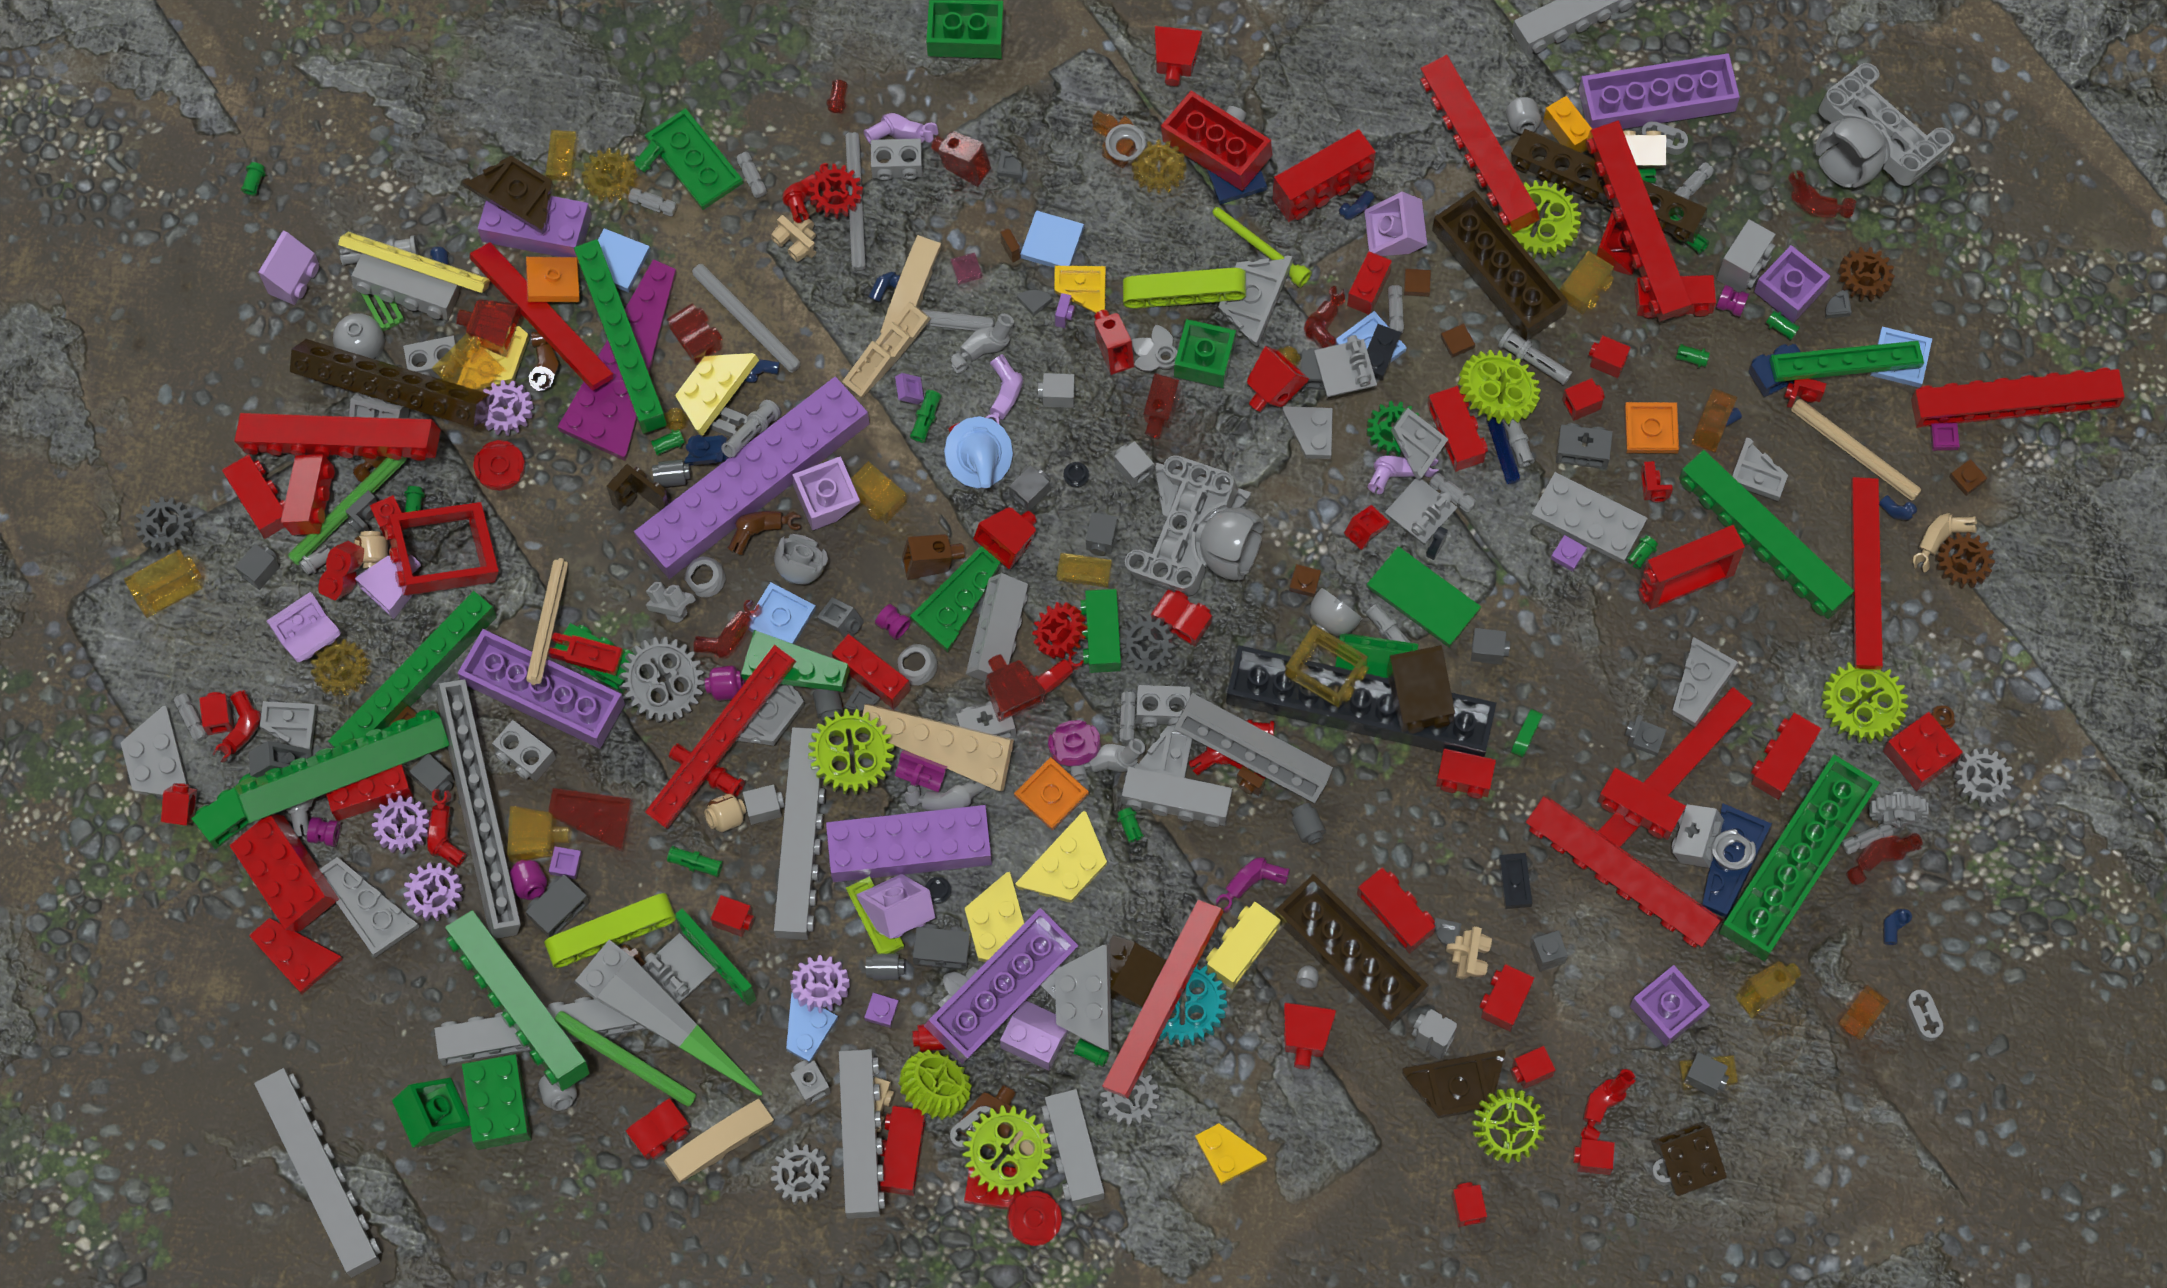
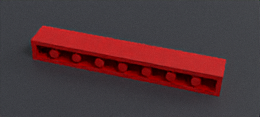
M1448 55L1421 67L1423 78L1419 80L1424 91L1431 92L1433 97L1430 99L1435 110L1442 111L1444 115L1442 121L1447 130H1453L1455 134L1453 136L1454 142L1459 150L1464 149L1466 153L1464 158L1470 169L1474 167L1477 171V174H1475L1477 182L1481 188L1486 187L1489 193L1486 196L1491 206H1497L1499 209L1498 217L1505 226L1508 225L1511 232L1515 233L1540 220L1536 205Z
M1619 120L1591 129L1586 140V146L1589 153L1594 154L1597 161L1595 162L1596 172L1599 177H1603L1606 184L1604 185L1605 195L1608 200H1612L1615 207L1613 208L1614 218L1617 223L1621 222L1624 230L1622 231L1623 241L1626 246L1630 245L1632 250L1631 261L1634 268H1639L1641 273V287L1644 292L1648 291L1651 299L1649 306L1652 314L1657 315L1660 322L1687 313L1692 304Z
M2105 367L2093 372L2076 370L2070 374L2063 375L2049 373L2044 377L2026 375L2014 380H2009L2008 378H1999L1994 382L1976 380L1964 385L1949 383L1943 387L1934 388L1933 386L1926 385L1915 390L1911 402L1916 428L1929 427L1931 424L1936 423L1958 424L2117 408L2121 405L2125 395L2119 369L2110 370V368Z
M240 413L234 442L243 452L251 455H256L258 452H267L277 456L282 453H291L293 455L324 454L326 457H329V455H339L344 458H352L354 455L369 459H376L377 456H382L394 460H400L401 457H410L414 460L423 461L426 458L436 457L441 430L432 419Z
M1544 796L1526 821L1531 826L1529 828L1530 832L1541 839L1543 836L1552 841L1551 846L1558 852L1564 854L1567 851L1574 856L1572 861L1585 870L1587 867L1591 868L1596 872L1595 878L1606 885L1609 882L1618 888L1616 892L1626 900L1630 901L1633 898L1639 902L1638 908L1647 915L1652 916L1653 913L1662 919L1660 923L1672 932L1675 929L1684 934L1682 939L1695 948L1697 945L1705 946L1723 921L1719 916L1550 797Z

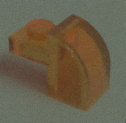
M1097 111L1092 118L1093 130L1107 137L1112 128L1118 125H1133L1125 115L1119 123L1112 115L1103 114L1100 111ZM1122 139L1117 143L1116 149L1120 154L1129 157L1134 154L1135 143L1130 139ZM1103 143L1102 157L1123 169L1129 161L1123 162L1112 158L1106 150V143Z
M1713 388L1699 421L1692 444L1716 453L1736 403V396Z
M1867 985L1840 1020L1839 1025L1851 1035L1862 1040L1887 1006L1889 1000Z

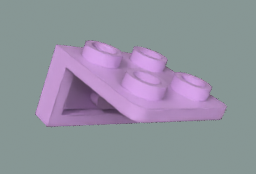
M311 592L267 620L282 646L296 662L311 658L316 651L332 644L341 634L336 625L326 616Z

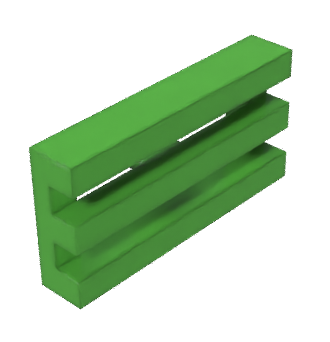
M361 293L375 321L379 323L383 332L404 322V318L395 301L389 303L397 317L393 320L382 299L374 295L388 323L383 324L369 296Z

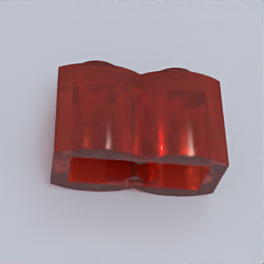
M692 303L667 318V323L676 339L696 365L701 362L704 356H710L721 349L720 340H722V337L715 327L710 328L706 323L708 317L701 307L697 309Z

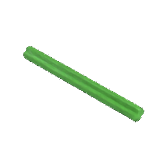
M387 457L325 517L320 534H308L288 554V557L296 565H300L299 562L302 561L303 556L308 557L348 518L345 511L367 491L373 493L407 458L401 457L400 460H394Z
M558 1012L554 1018L560 1028L685 1106L689 1107L692 1105L696 1098V1094L565 1012Z

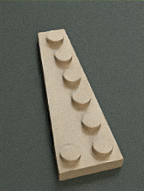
M871 704L864 705L863 716L866 712H869V721L877 717L879 718L877 727L886 725L883 735L891 734V740L888 743L945 765L947 769L994 790L1004 791L1014 739Z

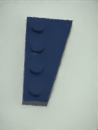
M1723 803L1721 816L1724 822L1720 833L1728 830H1737L1741 836L1750 842H1754L1756 848L1753 862L1740 870H1728L1720 866L1713 856L1702 905L1710 911L1728 918L1772 828V823ZM1734 842L1725 848L1724 857L1730 862H1738L1743 859L1746 847L1742 843Z

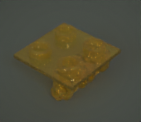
M468 333L431 368L442 380L478 391H483L504 370L480 346L481 342L475 336L471 337Z

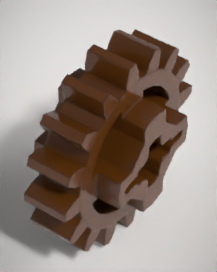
M1859 247L1857 253L1851 250L1848 256L1843 257L1838 269V273L1841 274L1838 280L1839 282H1845L1843 290H1852L1851 297L1857 293L1860 295V300L1863 301L1864 297L1868 296L1873 301L1876 294L1881 298L1885 291H1889L1895 277L1892 274L1894 266L1887 265L1890 260L1889 257L1881 258L1882 251L1874 254L1872 247H1869L1867 252H1864L1863 248Z
M1958 532L1954 539L1949 536L1945 544H1941L1939 548L1941 553H1938L1936 556V560L1940 561L1937 570L1945 571L1942 578L1950 577V585L1953 586L1957 581L1960 582V588H1964L1966 583H1969L1970 587L1974 588L1977 581L1983 584L1986 579L1985 576H1990L1992 572L1990 568L1993 567L1995 560L1989 558L1992 557L1994 552L1993 550H1986L1989 543L1986 541L1981 544L1979 542V535L1973 539L1970 532H1967L1965 537H1962ZM1955 548L1954 554L1949 557V552ZM1982 563L1981 569L1976 572V566Z

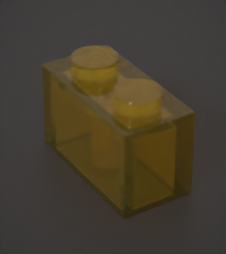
M1588 251L1560 288L1561 293L1569 301L1568 305L1581 314H1584L1588 308L1593 309L1600 299L1598 294L1602 289L1607 290L1614 280V277H1612L1614 266Z
M869 461L851 478L860 503L868 508L867 512L875 520L880 519L887 524L907 504L906 493Z

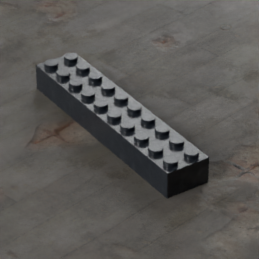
M1238 645L1226 696V704L1434 751L1443 752L1444 749L1481 757H1485L1497 702L1451 692L1455 709L1453 722L1442 728H1435V726L1424 727V730L1417 733L1401 732L1388 678Z

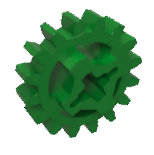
M1389 401L1387 408L1380 404L1379 412L1373 410L1371 413L1372 419L1367 421V426L1370 428H1367L1366 434L1367 436H1372L1370 444L1374 445L1377 443V451L1380 452L1385 449L1386 456H1389L1391 451H1395L1396 456L1400 457L1401 449L1391 431L1392 422L1395 425L1405 410L1401 401L1398 406H1394L1393 402Z

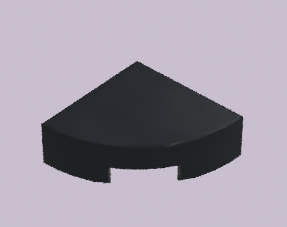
M1441 526L1437 528L1433 536L1434 540L1426 551V557L1435 560L1446 541L1447 529Z

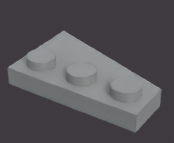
M1693 637L1683 678L1680 682L1673 707V715L1696 727L1737 669L1738 662Z

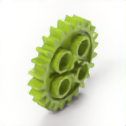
M1534 180L1533 187L1524 182V186L1533 202L1538 204L1536 207L1539 217L1545 202L1550 204L1545 210L1544 218L1541 219L1534 237H1530L1535 228L1536 222L1515 233L1511 232V234L1527 252H1532L1534 259L1537 253H1541L1543 259H1546L1547 252L1556 257L1557 249L1564 253L1566 245L1572 246L1573 238L1578 236L1579 231L1577 229H1580L1581 222L1578 221L1580 220L1581 212H1577L1579 204L1572 203L1573 195L1565 197L1566 188L1557 191V183L1553 184L1550 188L1546 180L1542 186H1539L1537 180ZM1556 211L1561 213L1562 215L1554 216L1553 214H1551V212ZM1543 232H1548V233H1550L1552 236H1551V237H1545V236H1543L1541 233H1543Z
M1489 350L1486 355L1480 351L1478 356L1472 355L1470 360L1465 362L1459 374L1461 378L1458 381V385L1462 386L1459 392L1466 394L1463 401H1471L1470 409L1478 408V416L1485 413L1487 414L1488 421L1492 417H1496L1498 424H1500L1502 419H1505L1507 424H1510L1512 419L1517 423L1520 422L1522 417L1527 419L1528 415L1533 413L1540 399L1538 395L1541 389L1536 388L1539 381L1533 380L1535 372H1527L1526 370L1529 365L1521 366L1519 364L1521 359L1512 360L1511 353L1507 357H1503L1501 350L1498 351L1497 355H1494L1492 350Z
M1848 662L1845 670L1839 666L1836 674L1831 673L1828 679L1830 682L1825 683L1824 689L1826 691H1823L1821 698L1825 701H1823L1821 708L1829 709L1824 717L1833 718L1830 727L1838 725L1840 727L1838 730L1839 735L1844 731L1848 732V740L1853 735H1856L1858 743H1861L1863 737H1866L1868 742L1872 743L1874 736L1879 741H1882L1884 733L1891 737L1894 732L1893 729L1898 730L1901 725L1900 722H1903L1906 717L1903 712H1906L1908 709V705L1904 703L1908 695L1901 694L1905 685H1896L1899 676L1890 678L1891 669L1885 672L1881 670L1855 669ZM1861 682H1868L1872 688L1864 687ZM1879 689H1882V690H1883V691H1881V692H1879V693L1873 695L1877 690H1879ZM1840 696H1848L1852 701L1846 702ZM1878 702H1885L1889 707L1883 708ZM1852 709H1855V711L1852 712L1851 714H1847V713H1846V712L1851 711ZM1857 716H1865L1868 722L1859 720Z
M845 709L844 716L840 717L838 712L835 711L834 720L826 716L824 718L826 726L818 723L816 729L819 733L812 732L811 738L816 742L808 744V748L813 750V752L808 753V759L816 761L811 763L810 768L819 769L816 773V778L824 776V786L832 782L834 792L839 786L843 787V794L845 795L848 788H852L855 795H857L858 787H862L865 792H868V784L870 783L877 787L878 782L876 778L884 780L886 776L882 770L890 771L891 765L886 762L893 761L894 755L887 753L894 749V744L887 743L891 740V734L883 735L886 725L877 727L879 719L877 717L869 721V712H866L863 717H859V710L856 709L854 715L850 716L848 709ZM846 730L851 731L852 750L855 752V774H852L850 769ZM859 733H865L870 739L867 742H859L855 736ZM832 736H839L843 739V743L833 745L829 739ZM863 758H868L872 761L873 765L864 768L860 766L859 761ZM836 761H842L846 764V768L838 771L833 768L832 764Z
M1001 1106L999 1114H996L995 1110L991 1108L989 1110V1118L981 1113L979 1117L982 1123L979 1124L975 1121L971 1123L975 1132L966 1131L965 1133L971 1138V1141L962 1143L964 1147L969 1148V1151L963 1153L962 1157L970 1158V1162L964 1167H973L974 1171L970 1178L979 1176L978 1186L983 1185L985 1182L988 1183L987 1192L997 1187L998 1195L1001 1196L1004 1189H1007L1009 1195L1012 1196L1014 1188L1017 1187L1019 1192L1023 1193L1025 1183L1032 1188L1034 1187L1033 1177L1037 1180L1043 1178L1038 1170L1046 1171L1048 1169L1042 1162L1043 1160L1051 1159V1156L1044 1153V1150L1052 1146L1051 1144L1043 1143V1140L1049 1134H1040L1039 1130L1044 1124L1041 1123L1035 1126L1033 1124L1035 1115L1029 1119L1025 1118L1026 1109L1018 1115L1016 1114L1015 1106H1012L1009 1113H1006L1005 1107ZM1002 1124L1008 1125L1012 1130L1011 1137H1000L997 1132L998 1126ZM1022 1131V1137L1011 1149L1013 1156L1006 1155L995 1170H991V1165L1003 1151L1000 1146L1006 1147L1015 1135ZM1021 1142H1029L1033 1146V1153L1031 1155L1024 1156L1020 1153L1019 1144ZM981 1147H992L995 1152L994 1158L990 1160L982 1158L980 1154ZM1011 1163L1015 1166L1016 1174L1014 1177L1003 1175L1001 1170L1003 1164Z

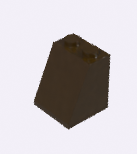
M1442 645L1390 655L1387 677L1401 732L1417 733L1424 730V727L1435 726V728H1442L1453 722L1455 709Z

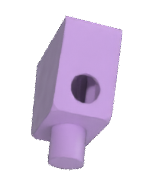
M410 554L408 559L413 574L421 564ZM389 555L358 575L355 580L359 588L394 619L412 595L403 596L402 588L398 587L395 580L396 564H392Z

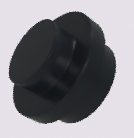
M1073 462L1065 467L1063 477L1069 486L1081 487L1088 481L1089 471L1084 464Z
M934 877L925 885V888L930 891L932 903H944L951 895V886L944 878Z

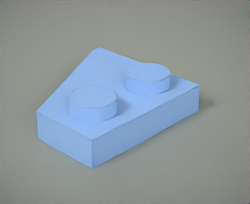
M792 993L787 1051L802 1060H807L809 1063L812 1062L837 1022L838 1016L824 1008L822 1013H819L818 1007H814L810 1012L808 1011L807 1004L799 1006L798 999H794Z

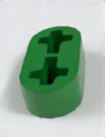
M1531 708L1511 753L1522 758L1525 756L1541 722L1543 713Z

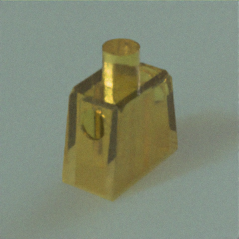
M510 806L507 855L511 863L521 860L552 857L554 843H569L570 828L555 827V818L550 812Z
M1778 961L1750 978L1735 998L1752 1019L1788 994L1796 984V979L1801 976L1800 969L1794 963H1790L1785 967L1782 962Z

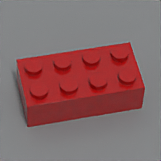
M1193 91L1187 94L1161 125L1163 142L1241 191L1245 189L1273 155L1271 139Z
M1360 129L1275 176L1272 200L1288 222L1294 219H1302L1313 208L1323 207L1334 196L1344 195L1355 184H1362L1368 181L1373 175L1376 152Z
M272 814L262 818L229 845L284 929L300 932L339 900L284 816Z

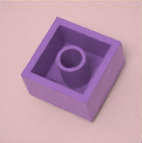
M1790 245L1758 279L1754 292L1777 311H1781L1782 315L1794 323L1824 292L1830 275Z
M1675 965L1635 996L1630 1005V1008L1665 1047L1702 1018L1710 1007V1004Z

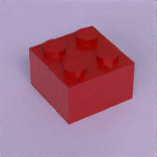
M1930 712L1890 739L1883 750L1885 755L1916 792L1957 763L1963 753Z

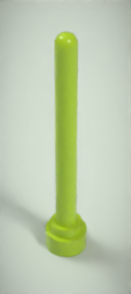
M1219 207L1213 209L1212 213L1217 219L1271 260L1284 259L1283 255ZM1292 263L1289 270V277L1292 278L1291 282L1299 288L1304 286L1312 275V271L1304 265L1300 266L1299 264L1294 265Z

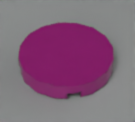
M1081 720L1060 724L1055 728L1056 731L1048 737V748L1052 758L1059 764L1066 766H1080L1088 763L1097 756L1101 749L1100 734L1096 727L1093 725L1091 727Z

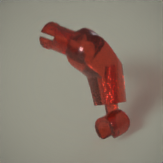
M1796 171L1798 179H1796L1794 172L1789 175L1788 180L1793 188L1791 197L1802 210L1816 217H1836L1837 212H1840L1841 216L1845 218L1853 215L1856 200L1845 198L1842 201V205H1838L1836 198L1821 196L1812 186L1808 185L1802 171Z
M1332 286L1329 289L1330 301H1324L1308 317L1304 325L1305 335L1309 339H1315L1322 348L1330 347L1326 343L1327 341L1333 346L1336 344V338L1329 333L1328 328L1338 313L1337 306L1345 302L1344 289L1337 294L1336 286Z
M746 600L744 602L745 611L739 610L718 638L696 636L694 652L713 653L719 656V658L730 656L752 623L750 616H759L762 612V607L758 604L754 610L749 611L754 602Z
M1912 833L1903 838L1890 836L1871 842L1856 860L1859 865L1847 872L1849 880L1853 885H1859L1867 879L1863 870L1872 871L1882 861H1899L1904 859L1907 853L1921 849L1923 842L1920 835Z

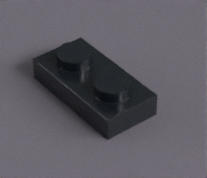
M1377 324L1367 352L1374 376L1383 380L1402 332Z
M1526 853L1499 855L1505 909L1532 907Z

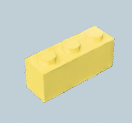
M1256 902L1250 908L1246 906L1237 918L1240 920L1235 928H1228L1222 937L1223 944L1219 949L1214 947L1206 958L1208 972L1210 974L1215 972L1217 979L1221 980L1232 990L1280 928L1281 920Z

